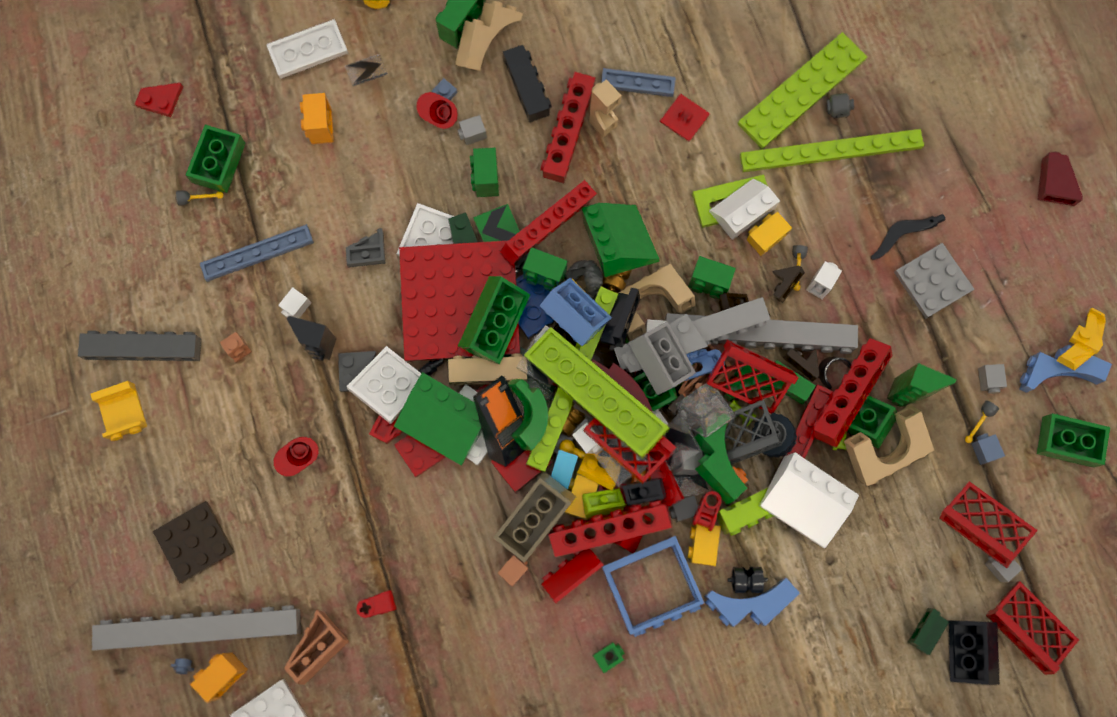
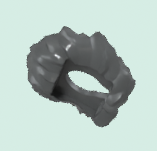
M581 260L574 263L568 269L564 278L565 281L569 278L576 281L580 276H584L586 287L583 290L593 300L603 284L602 271H600L597 263L592 260Z

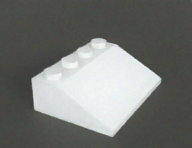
M792 453L784 456L759 506L822 548H826L851 513L859 495L797 453Z

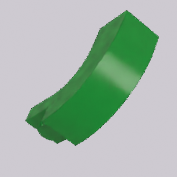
M512 379L508 385L522 402L524 418L511 437L523 450L532 451L543 438L547 428V403L539 388H530L529 384L523 379Z

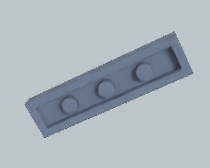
M603 68L602 82L607 79L616 90L673 97L676 77Z

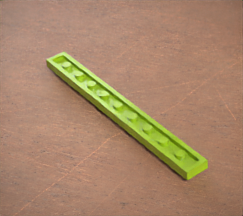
M921 129L741 152L740 161L742 172L922 149L924 142Z
M601 286L594 301L610 315L618 294ZM605 326L585 345L581 346L579 343L575 345V348L589 360L593 357ZM559 386L548 410V424L545 434L538 445L531 451L526 465L545 472L574 400Z

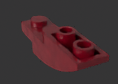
M594 359L592 360L596 366L654 414L644 392L628 373L615 363L608 369Z

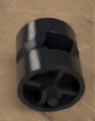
M733 567L732 576L727 578V582H731L733 593H746L747 590L751 593H763L764 582H768V578H764L762 567H749L748 570L745 567Z

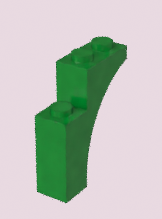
M778 360L775 361L776 363L788 368ZM745 365L740 367L741 375L751 373V366ZM736 370L734 375L736 377H739L738 371ZM794 371L799 378L795 384L792 383L785 395L803 404L816 385ZM761 373L756 375L758 383L768 380L767 374ZM753 376L743 379L745 387L755 384ZM781 380L774 382V390L781 389L785 382ZM740 381L730 384L733 391L742 389ZM770 384L759 387L760 390L771 391ZM727 393L724 395V398L728 401L735 398Z
M724 410L720 414L714 413L708 419L710 423L707 426L702 424L695 431L697 435L693 440L705 453L698 460L700 465L695 470L715 492L719 493L721 499L728 505L735 501L748 487L737 476L727 456L725 430L730 415Z

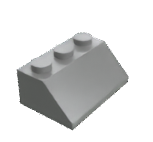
M668 321L628 343L657 395L677 386L696 374Z

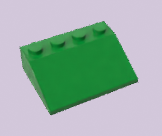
M596 203L581 208L583 223L604 277L660 262L636 205Z
M423 372L412 388L394 425L395 428L461 466L482 433L475 402Z

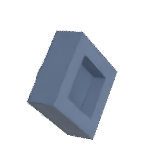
M444 78L432 90L433 93H437L449 100L458 93L457 89Z

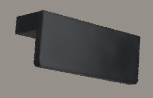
M631 287L629 294L618 293L610 313L612 318L604 328L600 339L601 343L623 348L640 302L639 289Z

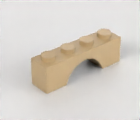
M607 79L602 83H597L592 88L589 123L603 138L617 127L618 118L612 110L621 104L622 97Z

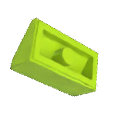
M620 488L613 489L612 491L605 490L582 494L586 518H591L598 514L609 515L611 511L622 509L623 511L625 507Z

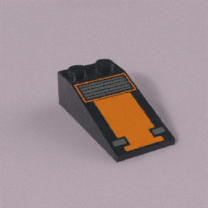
M501 375L474 395L473 398L489 459L506 467L526 450H523L511 437L521 425L524 417L505 377Z

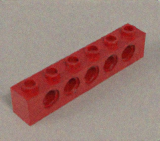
M574 72L573 78H569L567 84L569 91L568 94H564L562 99L563 110H559L556 121H559L557 127L554 126L551 137H553L552 144L548 143L546 149L548 157L547 160H543L540 170L543 171V178L564 184L591 100L592 88L595 86L596 77ZM580 92L582 95L576 96L574 93ZM574 108L577 111L572 113L569 111V109ZM570 125L572 128L565 129L563 126ZM560 141H564L567 144L565 146H561L558 143ZM560 158L562 161L556 163L553 159Z
M585 180L508 240L500 252L513 266L529 253L531 247L535 248L582 210V207L587 206L597 193Z
M871 338L866 344H863L860 355L851 364L849 373L843 376L839 389H835L831 402L825 405L821 418L817 419L813 425L816 439L837 448L892 358V348L890 345ZM831 421H837L834 424H829Z
M666 500L650 501L649 505L641 506V504L629 507L630 510L626 511L617 509L611 511L610 515L607 516L602 514L594 515L591 517V520L587 521L578 519L568 526H564V524L553 526V529L549 532V538L555 557L672 528ZM645 513H651L653 514L654 519L652 521H646L643 518V515ZM632 518L635 524L627 526L624 523V519ZM605 524H614L615 530L608 531L605 528ZM593 528L596 534L589 536L585 530ZM574 533L577 539L571 541L567 538L566 534Z

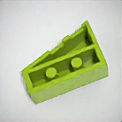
M768 488L718 511L717 521L724 535L729 533L730 536L741 532L740 528L745 525L750 528L759 523L758 519L762 517L769 519L774 516L759 506Z

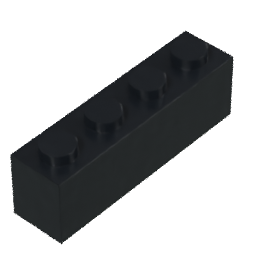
M520 45L503 51V60L529 123L550 116L551 102L548 97L545 98L544 96L545 88L542 81L539 82L537 79L539 76L536 66H532L530 62L532 57L529 50L526 51L524 45Z

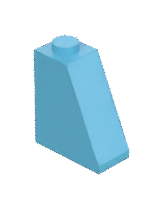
M559 450L551 477L568 490L578 456Z

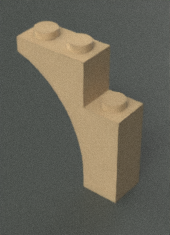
M492 1V4L484 3L481 19H473L472 22L465 21L455 65L480 71L485 52L492 39L508 24L520 21L523 13L516 11L517 7L506 5V8L502 7L503 3Z

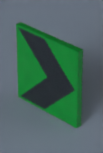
M508 204L473 217L483 242L508 241L520 232Z

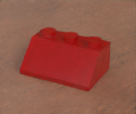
M591 549L574 552L575 557L571 561L564 560L558 565L559 570L553 574L550 571L542 578L544 582L541 585L555 604L604 566Z

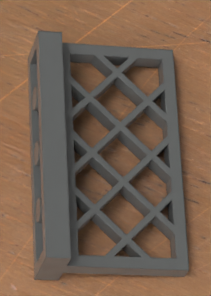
M764 400L729 413V419L731 420L727 422L729 425L725 431V440L728 438L735 441L733 448L728 451L726 450L731 465L782 446ZM762 406L764 414L761 420L753 417L754 409ZM744 415L747 417L743 427L734 424L736 416ZM750 418L760 422L755 432L746 429ZM762 424L769 426L772 434L765 437L758 434ZM698 425V426H696V427L691 428V429H692V432H694V435H695V436H696V434H697L695 431H696L701 425ZM732 426L741 429L737 440L728 436ZM744 431L753 434L751 442L743 443L740 441Z

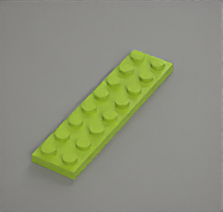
M842 32L740 119L737 124L763 150L859 67L868 56Z
M552 327L524 354L527 360L642 459L669 430V426Z

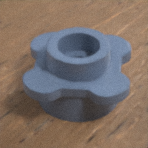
M175 659V664H171V668H174L177 674H188V671H194V668H191L192 661L188 659Z

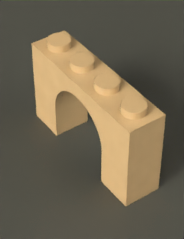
M671 264L659 268L653 274L643 277L637 283L629 285L619 292L629 294L632 287L639 289L640 299L652 294L661 295L669 300L678 314H682L696 306L694 294ZM635 312L626 337L629 342L646 333L645 323L637 312Z
M910 405L894 414L900 430V442L897 448L888 456L877 457L871 439L861 432L844 440L859 481L866 486L873 485L878 480L892 475L895 471L909 466L912 462L934 451L920 410Z

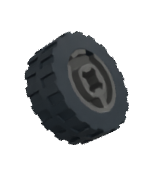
M772 413L770 416L782 446L762 454L772 458H779L793 450L797 435L795 427L787 417H784L782 414ZM755 422V426L752 428L753 432L756 431L760 422ZM762 424L758 434L765 437L772 434L769 426Z

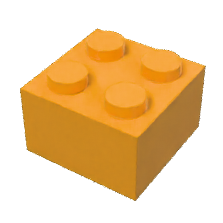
M326 94L302 95L303 102H300V110L303 113L304 119H301L302 131H305L306 138H309L311 144L334 142L332 108Z
M232 652L216 654L209 661L210 665L205 670L201 669L194 675L193 678L195 680L190 685L208 703L218 700L248 669Z

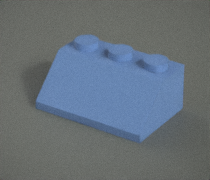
M571 278L551 290L540 305L545 313L551 316L581 346L590 341L612 318Z

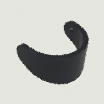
M828 357L819 364L820 381L828 389L832 388L827 380L829 365L836 360H840L851 369V363L847 359Z

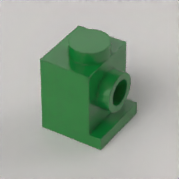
M611 642L592 656L602 672L605 673L624 661L622 655L625 653L619 643L615 645ZM608 652L613 653V658L611 660L606 659V654Z

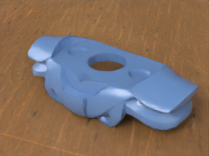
M701 349L687 353L686 356L692 365L700 363L703 367L701 371L696 372V374L686 380L711 373L722 355L721 352L717 349L711 351Z

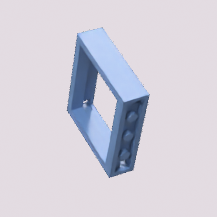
M676 536L601 567L629 635L634 634L635 637L646 633V628L652 626L653 629L664 625V620L669 618L672 621L683 617V612L689 610L690 613L701 609L700 605L704 604ZM672 547L694 600L632 626L610 572Z

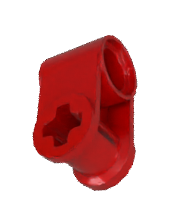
M710 491L701 497L692 525L708 528L710 532L713 530L722 500L719 493ZM708 496L715 498L714 506L707 504L706 499Z
M392 590L364 599L356 607L357 614L362 618H369L397 610ZM364 603L371 606V609L368 610L369 614L361 611V608H364Z

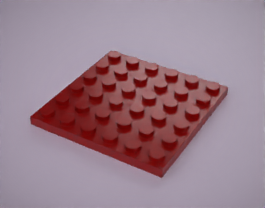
M507 241L399 247L404 361L453 359L454 356L471 358L474 356L458 347V344L489 276H502L516 285L515 264L512 266L500 252ZM519 322L504 355L521 354Z

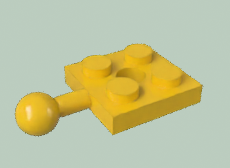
M565 439L560 443L559 450L577 455L578 458L582 459L577 471L578 474L611 491L613 490L621 472V464L613 457L598 456L602 450L597 454H587L576 448L569 439ZM598 462L603 463L606 468H601Z

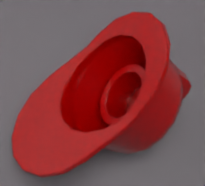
M427 92L422 94L417 100V112L425 121L442 129L452 127L457 121V108L449 99L437 93Z
M295 438L275 454L273 459L275 470L283 476H294L317 459L319 448L311 438Z

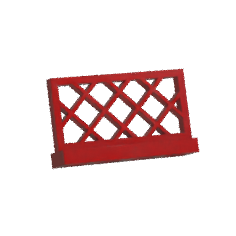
M727 340L724 344L725 349L706 383L751 405L773 396L774 402L771 407L767 406L769 413H774L792 383L795 384L799 377L793 370ZM727 356L734 358L735 365L725 368L724 361ZM745 365L751 366V373L741 375L740 367ZM737 368L739 377L728 380L726 372ZM724 373L726 381L721 383L713 381L716 375ZM766 373L768 380L758 383L756 375ZM753 376L755 384L745 387L743 379ZM780 380L785 382L781 389L774 390V382ZM738 381L741 382L742 389L731 390L730 384ZM770 384L772 392L761 395L759 387ZM757 388L759 396L751 399L748 398L746 392Z
M596 418L583 429V432L642 484L673 455L676 449L663 436L646 454L647 461H636V453L630 448H621V440L614 434H606V427ZM593 426H603V434H595L590 429ZM607 439H617L618 448L609 447ZM622 452H632L633 461H625L622 458ZM650 452H657L662 458L659 461H650ZM637 465H647L648 473L644 477L637 471Z
M970 481L954 500L945 507L939 518L1006 568L1010 566L1038 531ZM968 489L976 493L977 499L967 500L966 492ZM978 503L980 512H970L968 504ZM982 503H990L993 505L994 511L984 512ZM956 504H964L966 513H959L953 507ZM999 515L1008 516L1011 524H1001ZM981 516L983 525H975L972 523L971 517ZM985 516H995L997 524L987 525ZM1002 528H1012L1014 537H1004ZM1017 528H1025L1030 534L1025 537H1018ZM988 529H998L1000 538L991 537ZM1006 541L1016 542L1017 549L1014 553L1006 548Z
M1020 581L1016 582L999 604L986 614V617L991 622H998V629L1044 675L1056 674L1060 669L1059 665L1079 641ZM1018 589L1024 593L1025 601L1016 600ZM1006 604H1012L1013 615H1008L1002 608ZM1017 604H1025L1026 616L1018 615ZM1030 605H1036L1039 608V616H1031ZM1019 618L1027 619L1028 630H1023L1019 626ZM1032 619H1040L1041 631L1033 630ZM1045 619H1050L1054 623V631H1046ZM1033 633H1042L1043 645H1038L1034 641ZM1047 634H1055L1056 645H1048ZM1060 634H1065L1071 640L1067 646H1061ZM1049 648L1057 649L1055 661L1049 656Z

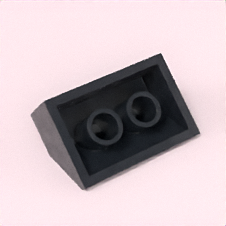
M288 316L287 321L299 343L305 348L304 350L308 351V354L315 360H330L336 337L328 327Z
M948 620L950 682L1000 685L998 622Z

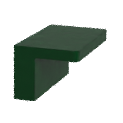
M927 608L908 640V643L926 655L931 654L949 623L934 608Z

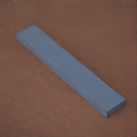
M306 224L201 262L200 266L204 278L208 282L313 244L314 241Z

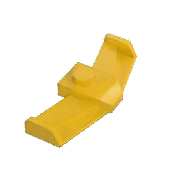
M1090 308L1087 313L1085 327L1079 325L1069 340L1074 346L1060 355L1056 361L1072 370H1076L1094 354H1097L1103 346L1102 337L1106 323L1105 314Z

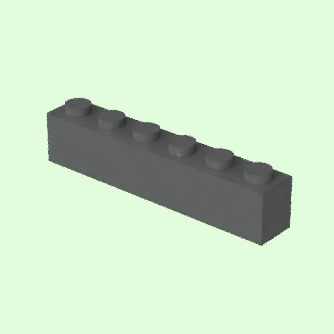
M87 331V334L80 333L78 357L84 360L200 361L202 339L195 335L194 332H183V335H176L175 332L157 334V332L146 331L145 334H138V332L126 331V334H119L116 331H107L106 334H100L98 331Z

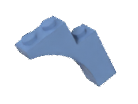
M1071 345L1059 348L1054 358L1039 352L1028 359L1026 364L1028 368L1026 373L1021 376L1019 390L1027 393L1034 390L1045 379L1056 376L1077 377L1097 385L1106 381L1112 364L1092 356L1076 370H1072L1056 361L1060 355L1072 347Z
M782 578L768 591L751 598L734 599L722 596L714 591H709L704 597L707 599L705 601L706 605L712 611L717 610L720 614L718 618L725 626H736L749 612L751 613L750 618L755 624L766 626L800 592L787 578Z

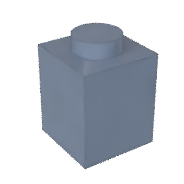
M988 433L976 437V442L971 443L980 465L1005 457L996 434L990 437Z

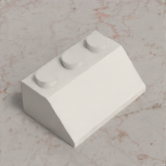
M752 179L710 209L709 212L733 240L773 211L780 200L767 185Z

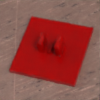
M680 93L661 118L660 123L690 142L710 113Z

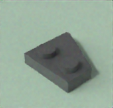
M379 228L377 233L372 236H365L359 242L346 247L348 268L386 264L384 232L382 228Z
M376 351L338 353L340 392H350L347 389V385L376 357Z

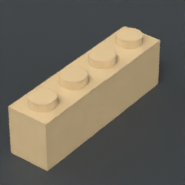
M512 354L511 357H503L500 364L475 355L468 359H465L464 356H454L453 359H448L450 386L490 384L501 375L505 377L507 383L512 379H523L528 383L527 359L523 354Z

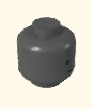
M847 93L833 94L827 100V112L831 114L832 118L848 117L850 111L854 110V99H850Z

